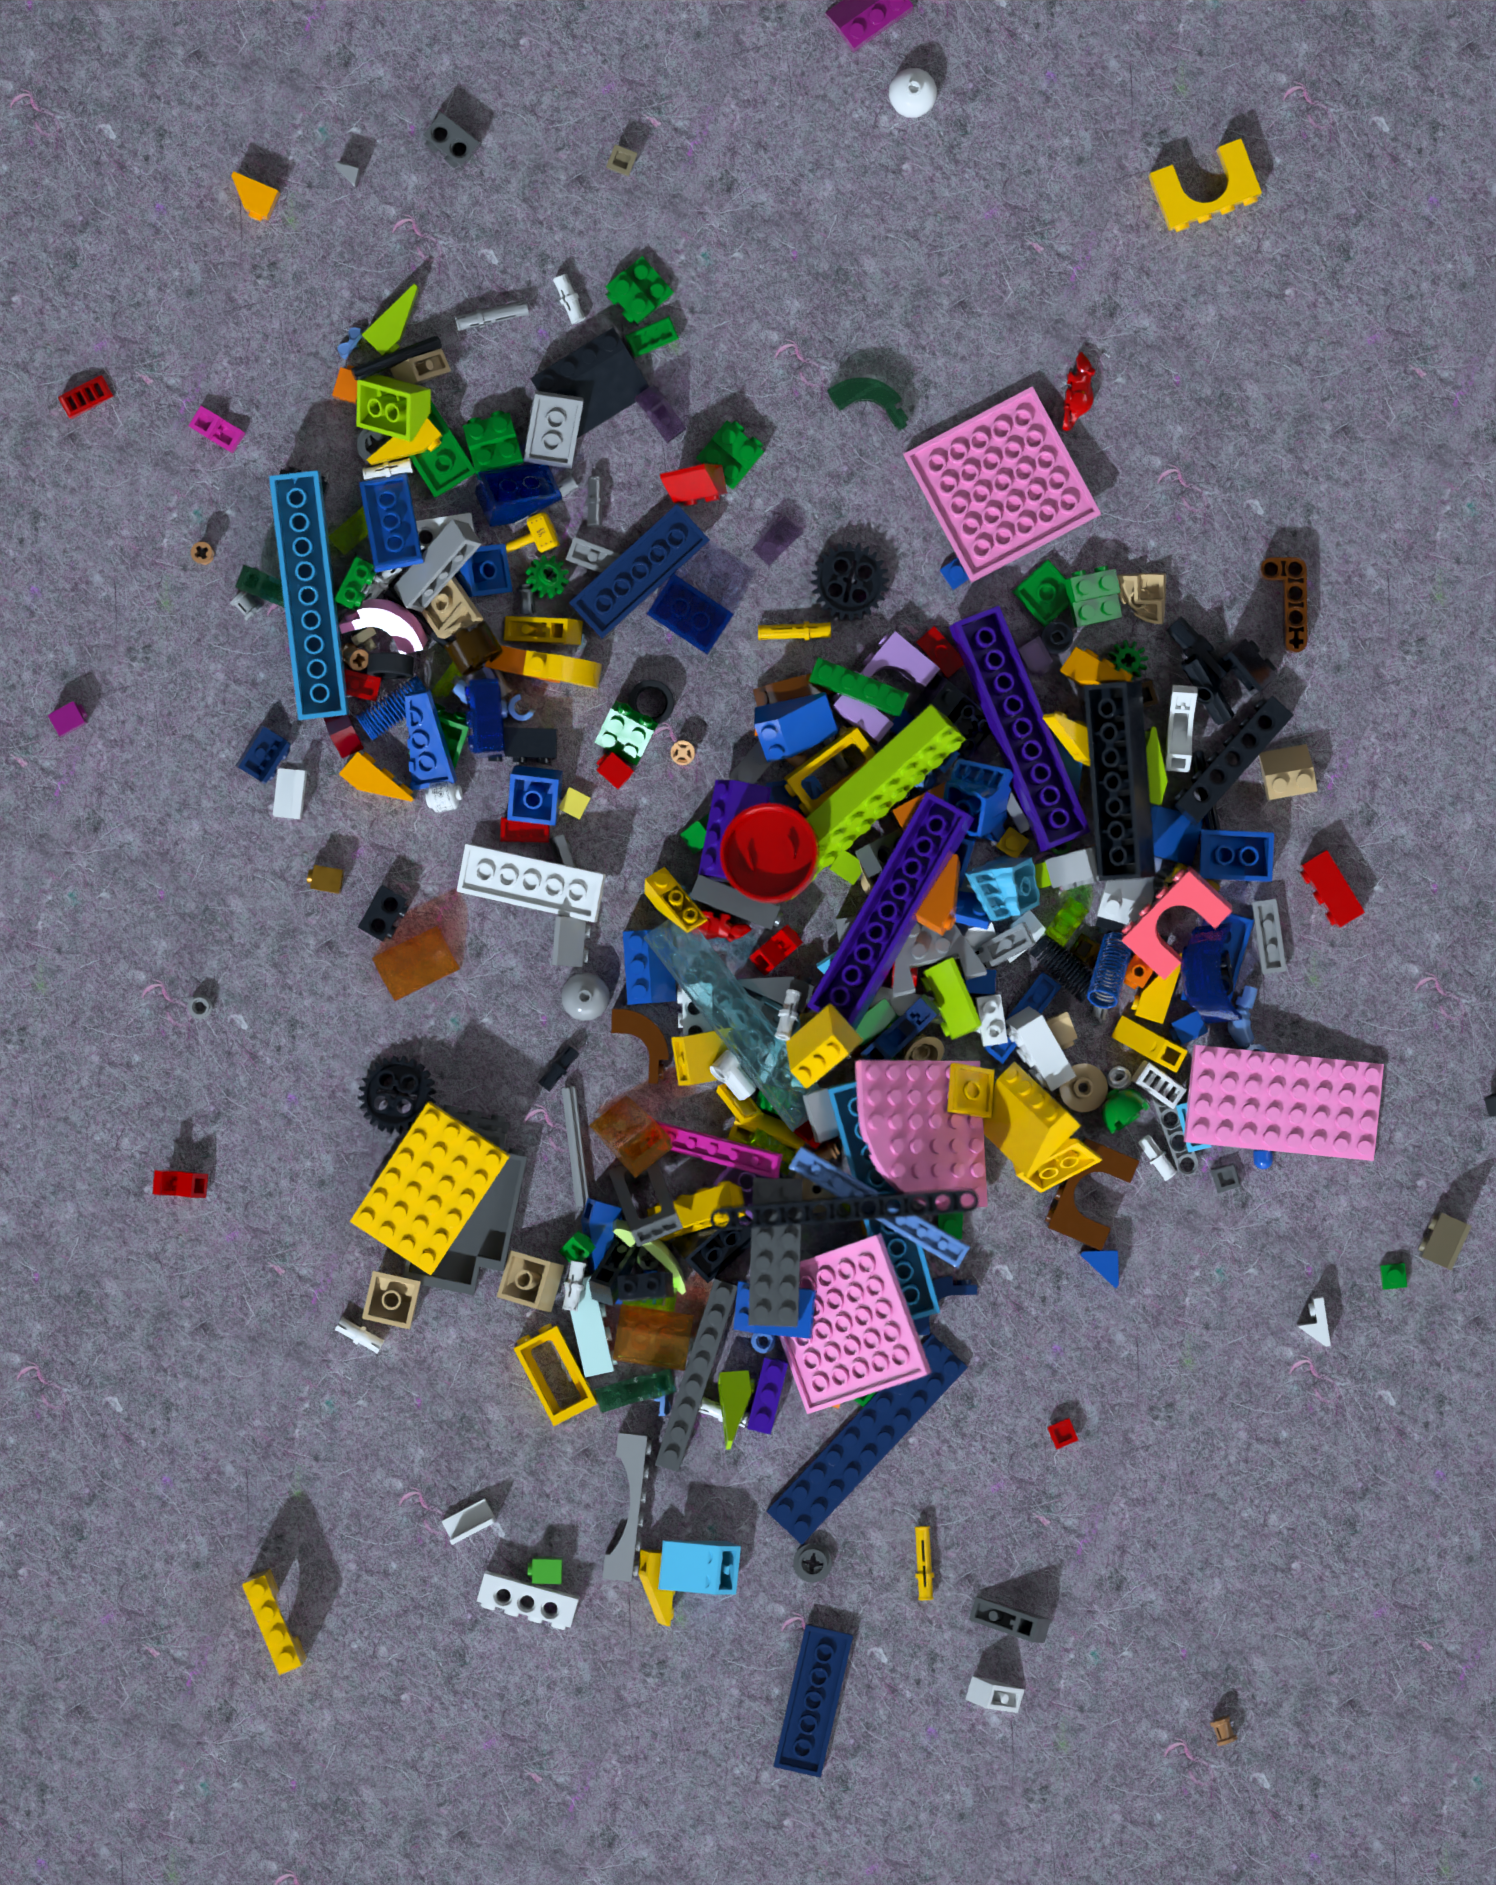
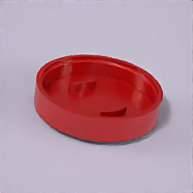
M765 803L749 807L730 822L721 840L720 861L726 878L741 894L762 903H779L797 896L811 883L819 866L820 847L816 833L802 815L781 804Z

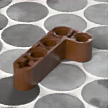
M1297 557L1267 558L1259 565V575L1266 581H1283V645L1289 653H1299L1305 649L1308 641L1306 563ZM1266 563H1272L1276 566L1275 575L1269 576L1264 572ZM1290 563L1299 564L1301 568L1299 575L1294 576L1290 574L1288 570ZM1291 587H1297L1301 591L1299 600L1290 598L1289 589ZM1292 611H1296L1301 615V622L1299 624L1290 622L1289 614ZM1302 628V632H1296V638L1301 640V644L1295 649L1294 645L1289 643V640L1294 638V631L1289 632V629Z

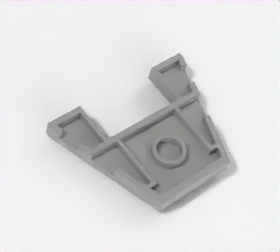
M917 921L895 960L893 996L898 997L915 992L910 968L947 960L952 957H959L965 980L986 975L987 971L955 923L942 936Z

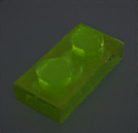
M364 507L360 508L328 536L344 556L368 536Z
M453 662L431 691L440 699L443 695L447 697L455 687L452 683L455 678L463 676Z

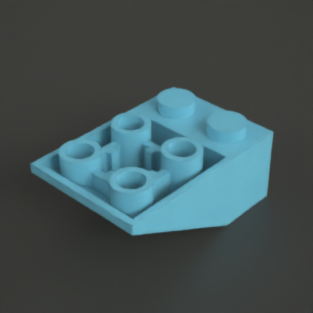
M663 1540L658 1589L715 1595L736 1594L741 1546L729 1541Z

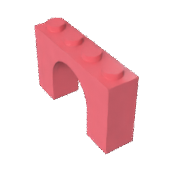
M1190 866L1185 871L1183 869L1179 870L1172 878L1174 883L1169 888L1164 886L1156 894L1157 900L1152 905L1146 904L1139 912L1140 917L1135 922L1131 920L1122 929L1124 934L1121 941L1164 980L1181 964L1182 957L1158 933L1157 920L1161 913L1172 906H1188L1197 911L1207 922L1216 928L1232 912L1233 905Z

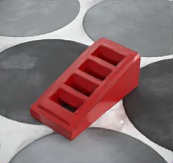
M100 375L58 396V399L67 416L72 420L114 396L104 377ZM99 384L101 390L104 393V395L101 397L99 396L96 388L94 387V385ZM90 388L95 400L91 401L85 390ZM79 393L82 394L86 402L83 406L77 397ZM72 398L74 400L77 409L73 410L68 399Z

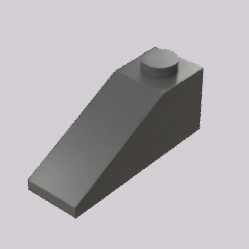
M800 974L797 978L738 979L736 984L783 1005L788 989L799 991L802 995L797 1011L801 1013L804 1012L815 987L810 985L811 979Z
M975 1597L969 1618L970 1621L1034 1643L1045 1642L1051 1619L980 1597Z

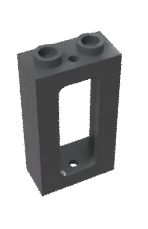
M698 875L690 898L771 930L773 925L779 926L783 913L779 912V906L772 903L754 901L734 888Z
M653 1152L609 1170L629 1229L638 1247L683 1228L663 1173ZM649 1176L660 1203L661 1211L647 1218L640 1219L627 1184Z

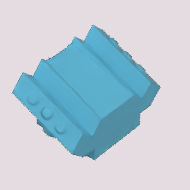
M1008 855L995 857V860L987 861L986 864L973 868V871L965 872L972 889L975 891L990 920L997 921L1010 916L1021 915L1040 905V894L1036 885V871L1032 857L1013 858Z

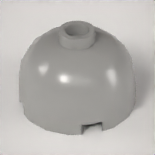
M578 973L570 977L564 984L561 993L562 1005L566 1012L575 1019L581 1021L593 1020L601 1016L607 1009L610 1000L609 989L605 981L598 975Z

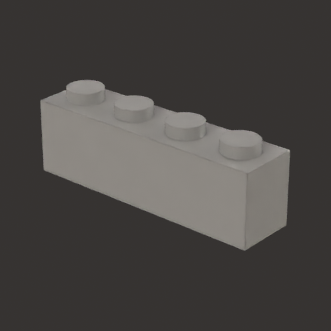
M452 519L422 553L424 563L412 565L395 584L394 589L406 608L423 612L480 547L481 542L469 523Z

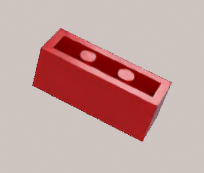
M1327 850L1300 865L1302 871L1299 873L1306 884L1311 883L1315 890L1312 895L1319 905L1323 904L1328 911L1325 913V916L1331 926L1336 924L1337 928H1341L1365 913Z

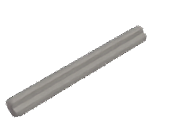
M568 1086L562 1088L575 1203L576 1206H585L589 1197L577 1092L575 1086Z

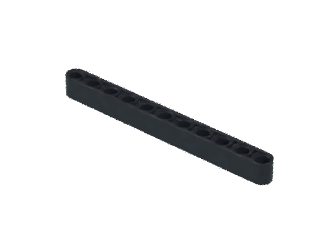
M963 1187L718 1206L712 1210L710 1222L715 1229L724 1231L962 1213L975 1210L979 1204V1198L975 1190ZM966 1193L974 1196V1202L969 1206H965L960 1202L961 1197ZM941 1195H945L950 1199L948 1206L944 1208L936 1205V1199ZM916 1197H921L925 1200L924 1207L919 1210L911 1206L912 1200ZM897 1199L901 1203L900 1208L897 1211L888 1210L886 1206L889 1200ZM872 1201L876 1204V1208L872 1213H866L862 1210L863 1203ZM841 1203H848L851 1206V1211L847 1215H841L837 1208ZM816 1205H823L826 1207L827 1212L824 1216L817 1217L813 1214V1208ZM791 1207H799L802 1210V1215L797 1219L791 1218L788 1215ZM772 1208L776 1210L778 1214L776 1219L772 1221L766 1220L763 1216L766 1209ZM744 1210L750 1211L753 1214L752 1220L747 1223L742 1222L739 1219L740 1212ZM719 1212H724L728 1216V1221L725 1224H718L715 1222L714 1216Z

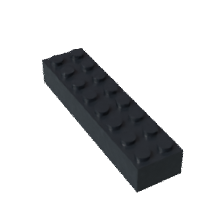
M1141 681L1084 685L1099 881L1156 877Z

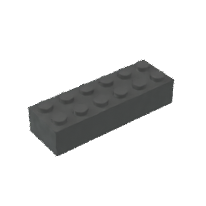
M753 1177V1203L802 1200L803 1179ZM796 1206L791 1207L788 1215L793 1219H797L802 1215V1210ZM772 1208L766 1209L763 1213L764 1218L769 1221L776 1219L778 1215L777 1211ZM801 1225L752 1228L748 1325L798 1327Z

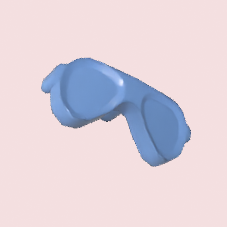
M350 328L348 331L349 341L337 347L342 358L347 359L354 348L359 349L357 343L364 333L361 328Z
M658 1382L660 1397H654V1401L660 1402V1413L658 1415L667 1416L671 1410V1405L668 1401L671 1388L666 1382Z

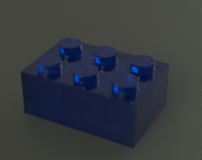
M674 573L646 614L649 618L706 656L709 655L734 617V613Z
M499 679L469 680V687H465V700L471 707V711H466L467 726L472 728V735L468 736L470 753H474L476 759L504 757L505 742Z

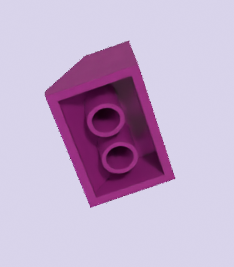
M842 0L825 12V14L854 53L912 12L913 4L910 0Z

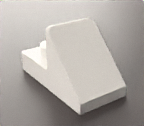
M1322 1296L1311 1297L1312 1303L1308 1304L1310 1318H1314L1315 1321L1296 1325L1324 1346H1331L1324 1298Z

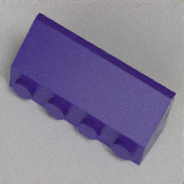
M736 780L715 781L699 875L715 881L729 882L723 872L720 861V845L723 834L730 822L739 813L749 807L769 803L770 787Z

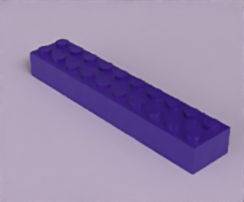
M1000 606L955 622L949 629L1005 767L1014 774L1011 782L1040 853L1090 833V828L1050 729L1043 720V712Z
M926 792L807 1007L820 1013L831 1003L855 1031L857 1030L917 923L915 913L952 855L958 850L974 821L972 816Z

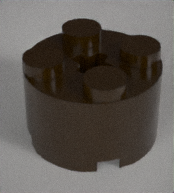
M486 621L477 624L471 631L467 628L461 630L455 635V640L444 646L456 668L463 676L470 675L484 668L483 664L488 661L493 662L503 653L499 642Z

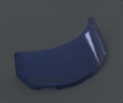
M1231 923L1219 924L1216 928L1212 925L1195 927L1191 932L1192 937L1188 946H1184L1182 952L1180 972L1184 994L1190 1006L1195 1007L1201 1015L1200 1019L1206 1024L1242 1020V1015L1234 1008L1226 994L1221 977V953L1226 936L1232 928Z

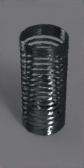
M1048 931L1030 949L1029 953H1031L1032 957L1036 958L1043 952L1037 961L1047 954L1040 964H1043L1051 956L1043 967H1046L1056 957L1046 970H1049L1060 959L1049 973H1052L1063 963L1052 976H1055L1065 967L1056 977L1058 979L1066 972L1059 980L1060 983L1070 974L1062 983V986H1064L1075 975L1065 986V989L1079 977L1068 989V992L1083 979L1071 993L1073 995L1086 983L1074 996V998L1078 999L1079 1003H1082L1087 998L1093 976L1091 974L1092 971H1088L1089 968H1085V965H1082V962H1079L1076 956H1072L1073 953H1069L1070 950H1066L1067 947L1063 943L1060 944L1061 941H1057V937L1054 938V934Z

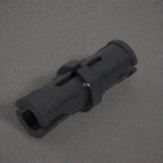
M567 1045L555 1062L552 1061L550 1063L551 1067L538 1083L550 1092L557 1081L568 1073L567 1069L580 1054Z

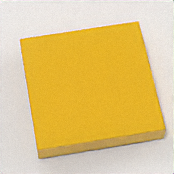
M951 1063L947 1112L985 1119L992 1118L995 1070L961 1063Z

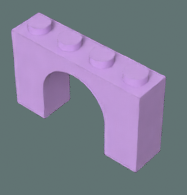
M895 631L891 636L888 634L884 636L878 644L881 649L876 655L872 652L863 662L866 667L859 674L870 678L878 671L894 670L904 675L920 690H923L940 668ZM839 693L832 699L835 704L831 709L851 726L857 727L861 734L874 745H877L894 725L893 722L872 706Z

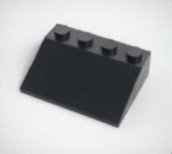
M614 327L530 378L537 391L583 398L577 439L652 393Z

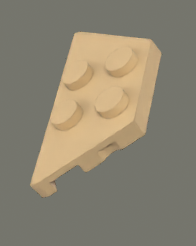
M455 576L421 612L436 635L443 639L484 620Z

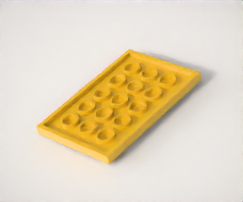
M429 1101L350 1222L429 1275H432L511 1155Z

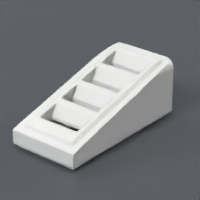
M1145 1060L1131 1078L1132 1082L1172 1109L1175 1108L1187 1090ZM1149 1071H1151L1146 1080L1143 1082L1146 1075L1149 1073ZM1158 1075V1076H1159V1079L1157 1080V1082L1155 1083V1085L1151 1088V1087H1150L1151 1083L1153 1082V1080L1155 1079V1077ZM1167 1081L1168 1083L1161 1094L1158 1093L1164 1082ZM1174 1086L1176 1090L1168 1100L1166 1096Z

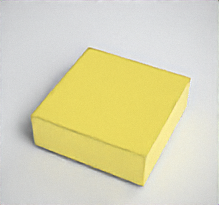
M569 787L559 809L580 820L591 798Z

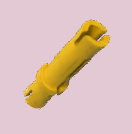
M804 621L803 624L758 625V640L804 638L807 641L810 638H831V622L809 623V621Z
M930 1526L914 1527L917 1573H915V1578L918 1579V1600H933L932 1578L935 1575L932 1572ZM922 1540H924L925 1561L923 1560ZM923 1566H925V1572H926V1586L924 1585V1568H923Z

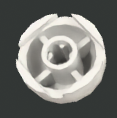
M908 68L900 71L893 78L889 86V99L899 114L905 117L917 118L933 108L937 99V87L934 79L926 71L919 68Z

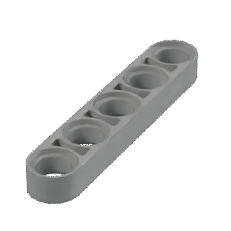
M1150 1062L1152 1065L1159 1067L1160 1070L1166 1074V1071L1161 1064L1157 1062ZM1153 1080V1082L1150 1085L1151 1088L1155 1085L1157 1080ZM1165 1081L1160 1089H1164L1168 1082ZM1172 1089L1169 1092V1099L1173 1094ZM1150 1094L1177 1170L1187 1176L1194 1174L1198 1169L1195 1151L1188 1153L1186 1143L1184 1147L1179 1149L1172 1145V1139L1175 1135L1180 1134L1184 1136L1176 1106L1172 1109L1166 1104L1158 1102L1156 1097ZM1167 1112L1176 1113L1178 1118L1176 1124L1172 1126L1165 1124L1164 1115ZM1189 1157L1194 1161V1167L1186 1172L1181 1169L1180 1163L1182 1159Z

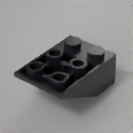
M937 673L907 712L916 719L930 705L934 706L949 718L966 738L956 751L969 760L991 732L982 708L949 680Z

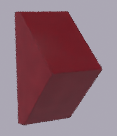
M349 714L323 717L328 733L342 759L365 749Z

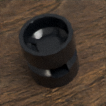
M1056 621L1048 624L1040 634L1042 648L1053 655L1064 653L1073 642L1072 630L1063 622Z

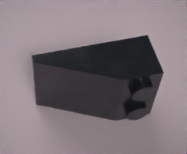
M1245 638L1225 654L1222 660L1229 666L1250 694L1254 695L1260 692L1277 676L1274 673L1276 668L1268 658L1262 659L1258 654L1261 650L1253 640L1248 642Z

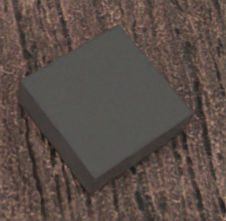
M1234 1163L1210 1170L1217 1193L1241 1186Z

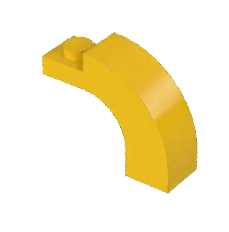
M527 650L523 675L598 689L602 664L573 657Z

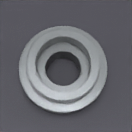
M196 995L190 999L188 1011L192 1017L204 1019L212 1011V1002L205 995ZM199 1002L205 1005L204 1010L201 1012L196 1009V1005Z

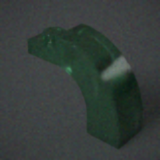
M857 377L839 382L827 390L828 396L839 413L855 403L872 402L885 411L898 433L907 428L906 421L909 420L902 408L897 410L895 407L902 402V398L884 382L872 378Z
M243 564L235 588L285 608L282 581Z
M670 1368L644 1373L594 1389L600 1413L677 1392Z

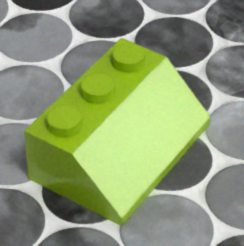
M379 374L357 380L356 426L409 442L413 441L430 414L431 389Z
M952 957L924 971V978H921L926 992L931 991L934 998L932 1002L941 1011L940 1014L944 1022L940 1023L944 1035L946 1037L950 1036L951 1040L978 1030L982 1023L954 958Z

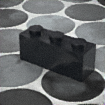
M483 727V756L488 757L490 762H503V757H512V762L525 763L527 758H537V763H551V759H557L558 730L551 728Z

